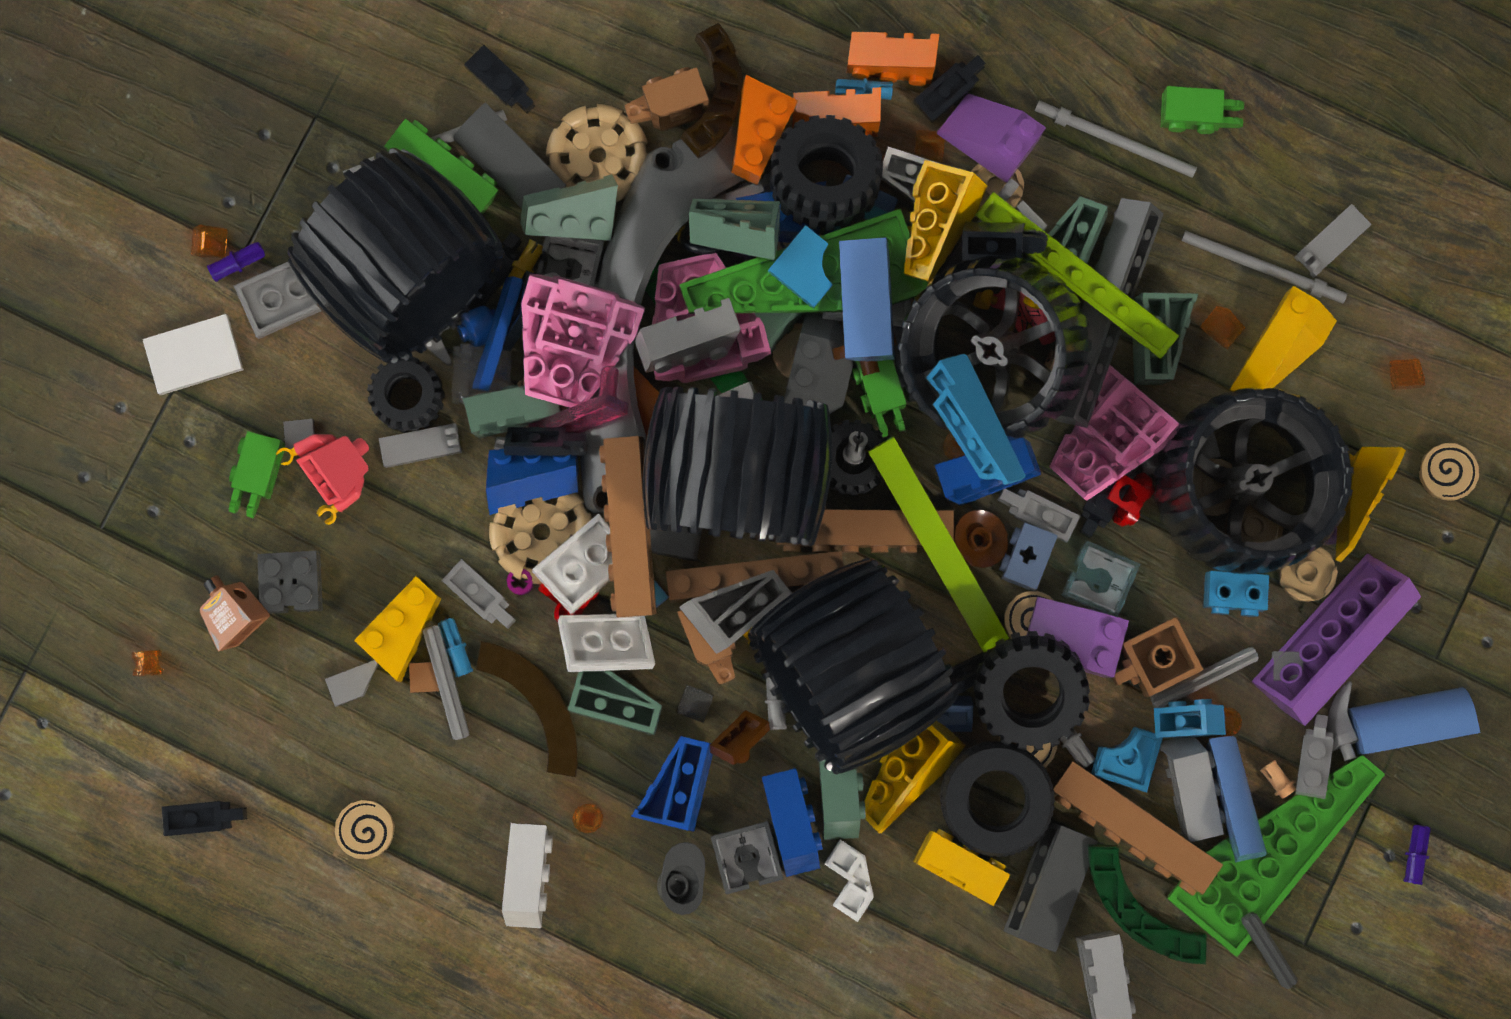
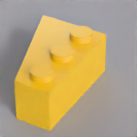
M415 576L354 641L396 681L402 682L409 663L414 657L424 635L423 629L429 626L441 598L423 580Z
M938 829L936 833L929 830L913 862L994 906L1010 874L1004 871L1006 865L993 858H990L988 862L978 857L979 853L974 850H970L965 845L960 847L953 843L954 837L941 829Z

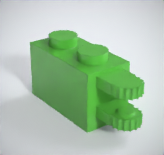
M1167 86L1162 93L1161 127L1168 128L1171 132H1184L1186 129H1194L1200 134H1212L1214 131H1218L1219 128L1243 127V119L1223 117V111L1243 110L1244 102L1241 100L1224 99V90Z
M893 360L878 361L880 372L866 376L862 374L860 362L855 361V368H852L851 372L855 384H861L864 395L860 396L864 412L870 411L871 417L875 418L878 429L883 433L882 437L888 436V428L882 415L891 412L896 429L899 432L905 431L900 410L904 409L907 403Z
M247 431L246 437L241 438L238 445L239 461L237 465L232 467L229 481L232 482L231 488L234 489L229 504V512H238L244 493L251 494L246 509V516L254 518L261 497L271 499L284 451L276 455L277 450L285 447V443L282 440Z

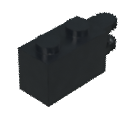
M966 221L962 237V260H974L983 256H998V259L1003 256L1023 258V254L1044 252L1048 238L1043 231L1026 230L1025 223Z

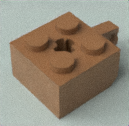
M684 67L675 71L673 76L664 79L662 77H655L646 82L647 85L642 86L643 96L625 105L630 124L651 120L653 127L663 132L700 119L709 107V99L697 67L693 69Z
M682 610L678 611L677 613L697 663L709 667L719 685L735 679L731 657H733L731 650L736 649L735 643L716 654Z
M1177 617L1123 642L1121 651L1126 660L1121 663L1124 669L1116 672L1112 679L1116 686L1131 680L1133 686L1139 685L1144 697H1150L1203 671V668ZM1156 651L1158 653H1165L1164 665L1162 662H1156L1155 656L1158 655Z

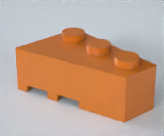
M852 32L846 73L852 74L854 78L868 79L869 76L879 77L884 82L909 81V84L913 86L931 84L936 66L939 34H931L930 39H914L913 33H904V38L888 37L887 32Z
M745 75L742 86L731 173L758 185L772 157L774 146L777 140L781 138L798 100L748 75Z
M881 87L872 88L871 94H856L855 89H846V95L830 94L829 91L793 93V98L797 99L798 102L792 115V129L794 128V123L801 119L807 122L811 116L819 115V118H826V115H835V119L842 120L844 117L851 120L852 125L856 126L859 124L866 129V136L869 134L873 137L878 136L881 121Z

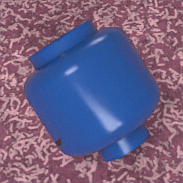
M483 305L463 313L460 319L461 325L457 326L461 340L463 342L468 341L475 348L485 345L496 310H490L487 306Z

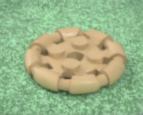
M597 104V107L593 108L579 107L566 114L561 119L562 123L557 129L554 128L551 132L546 148V156L549 157L550 162L548 167L566 184V187L576 185L572 182L576 175L587 183L603 179V176L612 174L618 184L616 202L626 197L635 176H637L646 156L649 154L646 153L648 141L638 123L630 124L628 117L624 115L625 111L610 105ZM599 119L600 126L589 127L588 120ZM617 124L624 129L620 136L613 130ZM570 130L576 133L572 142L566 138ZM634 147L635 154L627 156L626 148ZM602 149L605 151V159L599 163L593 162L590 159V154L593 150ZM569 155L570 163H561L560 156ZM623 169L629 173L625 180H621L618 177Z
M578 493L558 497L556 506L546 503L540 497L532 499L533 504L527 505L524 509L522 507L516 508L515 504L498 508V513L495 514L493 523L490 522L489 539L492 551H496L500 559L498 562L502 568L508 573H513V577L519 580L522 578L528 579L525 574L522 575L523 569H526L532 576L533 584H541L542 582L532 572V568L526 567L528 558L538 561L539 564L593 519L591 512L588 513L583 505L584 500ZM573 510L577 519L569 523L565 514ZM507 516L515 518L512 529L504 526ZM540 524H545L550 528V535L545 540H538L534 536V529ZM514 542L518 551L510 554L506 545Z

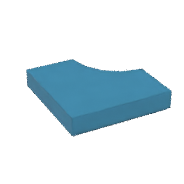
M805 225L768 269V272L814 309L833 284L825 276L822 267L823 254L828 243Z
M1133 727L1128 738L1121 744L1110 748H1098L1091 774L1147 793L1163 738H1155V733Z

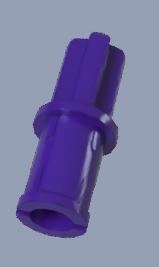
M255 242L235 253L230 251V255L207 265V268L214 281L218 282L220 279L236 271L242 272V268L264 258L265 251L259 242Z
M1414 825L1412 827L1409 852H1405L1408 858L1403 882L1423 885L1425 862L1430 857L1427 856L1431 830L1427 826Z

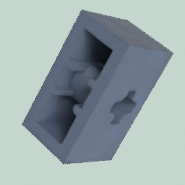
M1026 522L1021 528L1015 527L1009 542L1014 545L1010 556L1004 555L999 570L1003 572L1001 579L1030 591L1037 590L1058 535ZM1026 549L1031 550L1029 556L1033 557V560H1029L1027 563L1022 562L1023 556L1020 553H1023Z

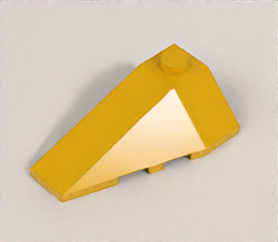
M924 160L913 187L912 196L915 198L914 211L910 213L912 228L911 237L907 240L904 266L905 275L927 282L934 278L963 234L965 222H971L977 213L988 187L974 172Z
M1293 286L1285 293L1229 390L1234 392L1251 387L1260 389L1274 388L1324 344L1337 320L1319 300Z
M1361 447L1355 455L1349 454L1350 465L1354 467V474L1351 477V489L1353 492L1344 510L1346 514L1342 522L1337 526L1335 560L1340 563L1355 548L1370 520L1369 515L1384 495L1381 491L1388 480L1393 479L1406 452L1402 447Z
M936 720L914 739L880 759L882 765L876 780L872 781L864 801L865 820L878 833H882L949 768L966 745L946 726Z

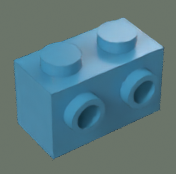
M1222 571L1206 572L1203 608H1211L1212 614L1228 615L1229 610L1241 611V616L1258 617L1259 612L1268 610L1269 575L1234 574Z
M1212 699L1194 700V705L1186 706V701L1168 702V707L1154 708L1155 738L1226 735L1224 705H1212Z

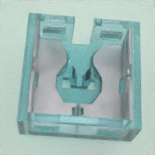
M1085 541L1074 565L1079 566L1077 572L1070 573L1061 596L1094 611L1118 617L1141 564L1092 542ZM1094 584L1099 585V589L1093 588Z

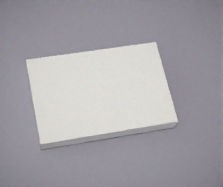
M227 314L142 339L159 395L244 370Z
M597 514L532 569L535 576L571 615L610 582L608 566L613 564L612 552H608L606 547V535L610 534V525L605 522L600 514Z
M616 614L560 615L558 625L568 672L653 669L655 666L645 616L617 618Z

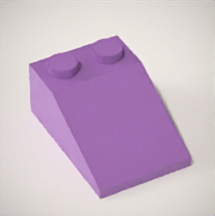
M967 94L941 126L937 134L1007 183L1036 146L1046 127L1021 110Z
M1037 597L1028 631H1037L1038 636H1044L1045 633L1054 635L1055 640L1058 642L1063 640L1069 645L1072 652H1076L1086 673L1103 678H1114L1129 620Z

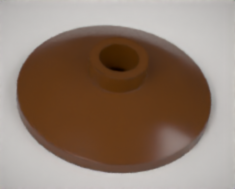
M974 510L963 515L956 523L954 542L966 563L978 568H987L997 564L1004 557L1008 548V534L1004 524L996 515L985 510ZM974 536L979 538V546L975 544Z

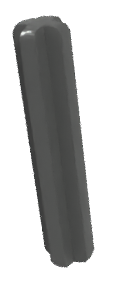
M1254 912L1247 913L1241 918L1242 924L1281 986L1285 989H1290L1293 985L1297 984V977L1259 916Z

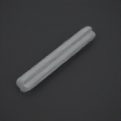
M438 625L423 629V634L452 737L454 740L466 738L469 736V730L440 627Z
M1248 647L1150 696L1151 702L1155 708H1163L1168 705V702H1175L1258 661V654L1254 647Z

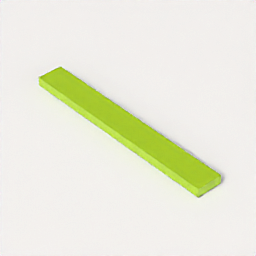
M992 192L975 216L983 222L1025 223L1026 230H1040L1046 233L1048 241L1044 252L1026 255L1037 264L1047 268L1050 274L1059 276L1068 288L1160 359L1179 337V334L995 192Z
M894 436L868 450L983 652L995 647V643L1002 638L1005 641L1010 639Z

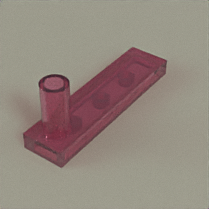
M605 366L601 369L598 397L529 424L528 427H566L568 432L581 433L628 414L629 403L617 398L619 369L613 366Z

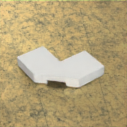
M840 839L824 863L848 880L833 906L858 922L874 898L865 855Z

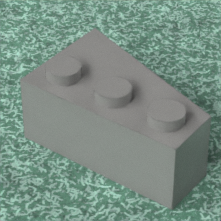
M1195 737L1173 738L1162 741L1160 751L1167 755L1169 769L1165 770L1167 778L1172 780L1175 795L1172 797L1182 834L1189 842L1223 835L1222 824L1226 823L1222 806H1218L1216 796H1220V788L1216 778L1213 779L1211 769L1215 768V762L1211 751H1207Z

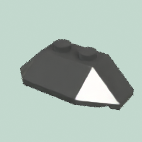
M806 312L784 403L792 404L793 398H801L804 406H806L808 400H813L817 403L822 402L828 405L829 414H832L843 407L854 361L845 358L834 359L832 349L844 346V330L839 322L822 319L823 314Z

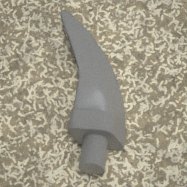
M1348 681L1335 696L1327 721V732L1333 733L1332 740H1334L1332 751L1340 749L1345 762L1356 758L1352 745L1359 741L1348 716V704L1352 687L1351 681Z

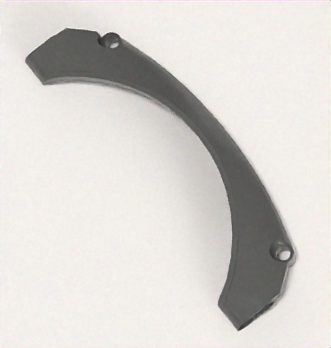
M731 127L722 141L699 159L682 139L673 143L672 148L660 147L646 156L615 220L611 241L608 240L595 287L614 292L620 298L641 305L642 297L652 271L664 249L680 227L689 219L692 199H712L736 183L745 181V179L731 173L737 135L736 127ZM656 156L663 160V168L656 165ZM634 340L624 349L616 365L612 366L603 378V383L582 411L579 410V433H587L589 444L587 454L580 455L584 505L589 512L594 514L604 513V506L601 508L596 503L598 493L604 495V505H608L607 493H603L602 475H606L605 463H601L599 448L601 445H604L603 439L642 436L645 453L647 435L638 408L634 382ZM668 525L667 531L650 530L652 554L697 561L703 528L700 529L699 535L688 533V527L686 526L682 527L680 533L672 532L670 525Z

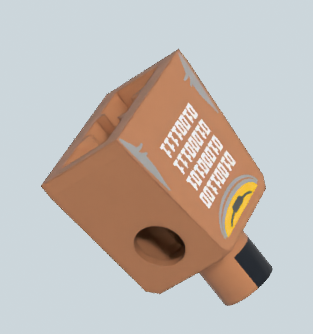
M214 576L203 584L210 598L200 607V613L218 652L239 646L270 617L269 612L242 582L224 585L219 576Z

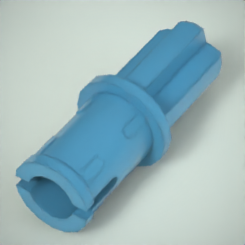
M867 78L863 80L837 79L835 93L836 95H846V89H855L856 94H871L872 88L881 87V99L891 100L893 82L868 81Z
M448 618L439 622L438 626L440 627L455 677L473 672L465 650L467 644L462 642L455 620Z

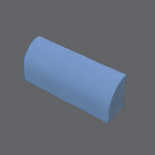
M887 238L839 241L845 359L852 361L895 360Z
M1463 687L1348 708L1351 724L1359 740L1355 743L1357 755L1481 733L1473 701L1468 691Z
M1234 736L1209 739L1206 750L1211 751L1214 758L1215 768L1211 769L1213 778H1216L1219 784L1220 796L1218 797L1225 814V824L1235 862L1263 857L1267 852L1237 739Z

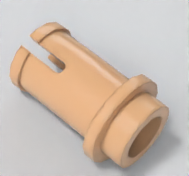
M1273 760L1260 770L1276 790L1274 793L1276 796L1279 795L1284 799L1296 790L1293 785L1295 783L1294 780L1290 781L1276 760Z

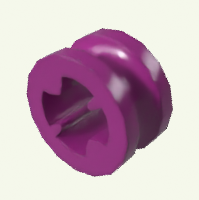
M523 569L521 574H525L528 578V581H525L527 586L524 589L520 586L513 587L512 583L516 582L513 580V573L510 572L507 576V586L514 594L525 595L533 588L532 576L526 569Z

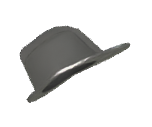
M683 842L671 847L665 856L662 873L657 882V891L661 900L664 901L668 909L679 915L692 913L702 901L705 858L702 851L696 845Z

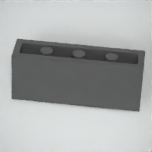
M486 102L465 121L454 136V141L498 183L497 185L521 209L524 195L557 187L560 189L566 188V184Z
M1050 822L1047 830H1045L1043 836L1037 842L1003 931L1056 953L1089 867L1088 844L1097 845L1098 841Z

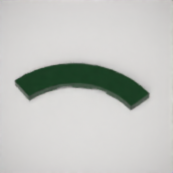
M1088 844V860L1096 890L1103 905L1121 929L1145 948L1167 956L1170 959L1206 965V933L1192 932L1173 927L1150 914L1135 899L1125 882L1120 865L1118 845Z

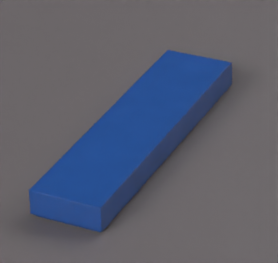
M514 276L506 277L472 389L478 391L490 390L523 279Z

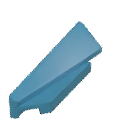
M961 354L940 360L926 377L940 394L933 405L978 476L986 480L998 479L1003 481L1005 485L1024 479L1025 473L968 356Z

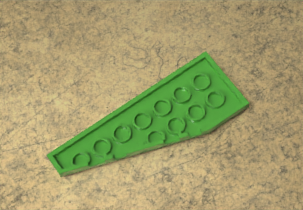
M898 209L820 236L828 243L823 254L822 267L825 276L833 285L814 309L768 272V269L786 248L776 251L775 260L757 257L679 284L689 314H695L694 310L703 307L704 312L721 307V300L730 298L735 313L843 312L839 241L887 238L889 243L892 305L917 297L921 291L926 289L928 282L904 274L907 240L911 236L902 211Z
M1363 755L1357 756L1329 774L1325 799L1296 794L1258 818L1267 852L1265 856L1235 862L1230 839L1227 837L1205 851V853L1223 864L1203 895L1195 893L1194 896H1191L1179 887L1181 883L1179 881L1166 899L1231 954L1238 957L1252 939L1242 924L1241 918L1249 912H1254L1259 916L1263 924L1268 920L1385 776V773Z

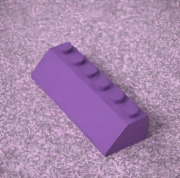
M1366 554L1279 650L1299 652V656L1303 661V669L1297 663L1287 664L1280 672V679L1282 681H1273L1274 661L1272 658L1252 680V683L1282 711L1306 726L1421 598L1419 592L1409 577L1373 556ZM1292 675H1298L1296 679L1289 681Z

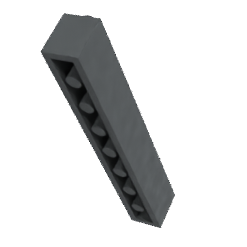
M1121 198L1095 270L1133 299L1163 213L1151 202ZM1084 301L1081 310L1083 315L1088 318V338L1092 340V350L1088 352L1087 358L1090 366L1087 375L1080 380L1082 386L1080 392L1073 401L1067 399V410L1055 420L1087 428L1122 329L1088 302Z

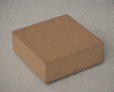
M431 662L409 663L410 693L440 692Z

